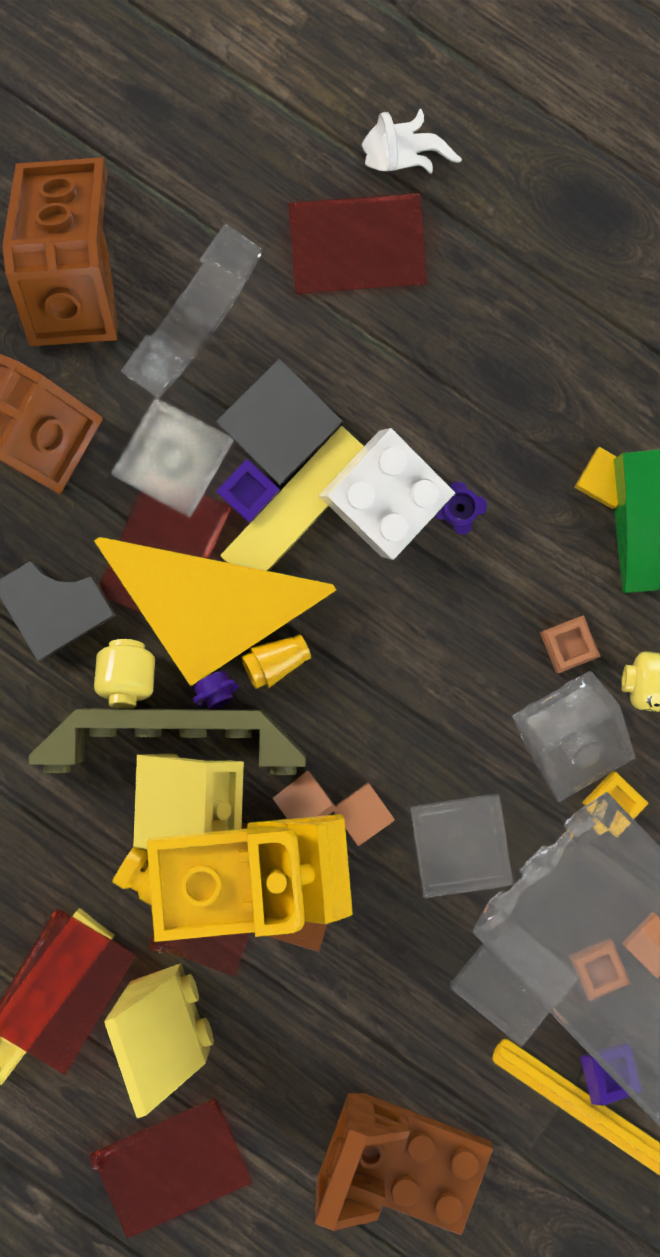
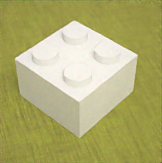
M392 428L378 431L322 491L319 497L381 557L394 560L449 501L455 492Z

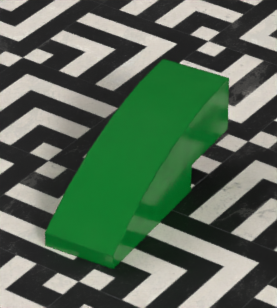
M660 449L622 453L614 459L618 505L614 508L622 591L624 594L660 590Z

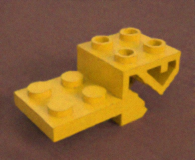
M343 814L248 823L247 829L148 838L146 841L155 942L255 932V937L289 934L300 931L305 924L304 922L326 925L353 915L345 818Z

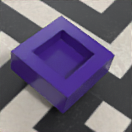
M246 459L216 492L250 524L280 492V489Z
M615 1045L580 1057L591 1104L603 1106L639 1093L627 1046Z

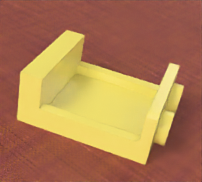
M176 754L137 755L133 847L147 849L146 841L148 838L241 829L244 762L233 760L204 761L179 758Z

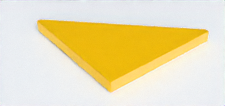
M102 537L94 540L190 686L195 685L198 681L207 677L336 591L334 585Z

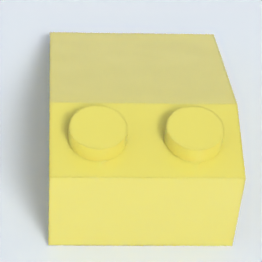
M181 963L130 981L104 1021L137 1118L149 1114L205 1065L210 1046L214 1044L210 1024L206 1017L200 1019L195 1002L199 1001L195 980L191 974L185 976Z

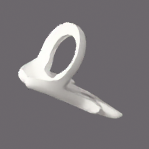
M419 109L413 121L393 124L389 112L380 113L377 125L369 132L362 143L363 150L367 154L365 165L379 171H393L421 166L429 174H432L433 166L431 160L425 156L417 155L423 151H436L450 162L455 163L461 162L462 158L436 134H413L420 129L424 122V114L421 109Z

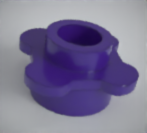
M454 482L449 487L455 494L436 513L435 517L439 520L445 519L453 525L455 533L465 535L471 531L472 522L477 515L485 513L487 503L483 497H477L474 492L467 489L463 482ZM458 504H462L464 506L463 512H458L456 510V506Z
M226 671L216 672L201 679L193 686L197 694L193 701L200 708L207 706L209 710H213L232 701V693L236 692L239 686L237 683L235 684L233 679H229Z

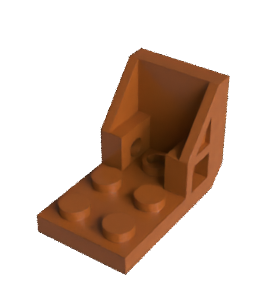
M104 157L16 163L2 249L5 274L29 347L117 340L118 325L110 256L103 230L107 181Z
M0 354V462L48 489L61 494L103 417L45 376L19 361Z
M348 1093L316 1179L315 1224L336 1231L377 1221L382 1207L385 1206L462 1236L493 1151L492 1143L479 1136L366 1093Z

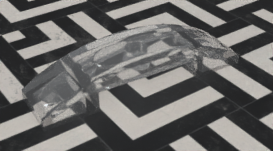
M225 223L199 261L202 266L152 337L148 335L144 337L121 372L159 399L186 370L220 325L253 272L262 254V249Z

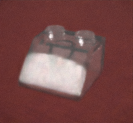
M591 671L567 682L563 687L537 702L527 705L523 710L512 715L524 745L558 802L635 759L621 707Z

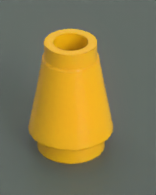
M300 634L250 647V653L241 656L244 668L255 689L264 685L270 688L303 664L304 661L311 659L308 646Z

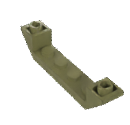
M76 709L29 755V764L43 765L44 773L71 772V765L85 761V728H89V736L91 737L117 736V728H134V737H162V729H180V737L185 738L207 737V729H225L226 738H252V729L260 730L259 767H270L271 775H296L297 767L306 766V754L263 710Z

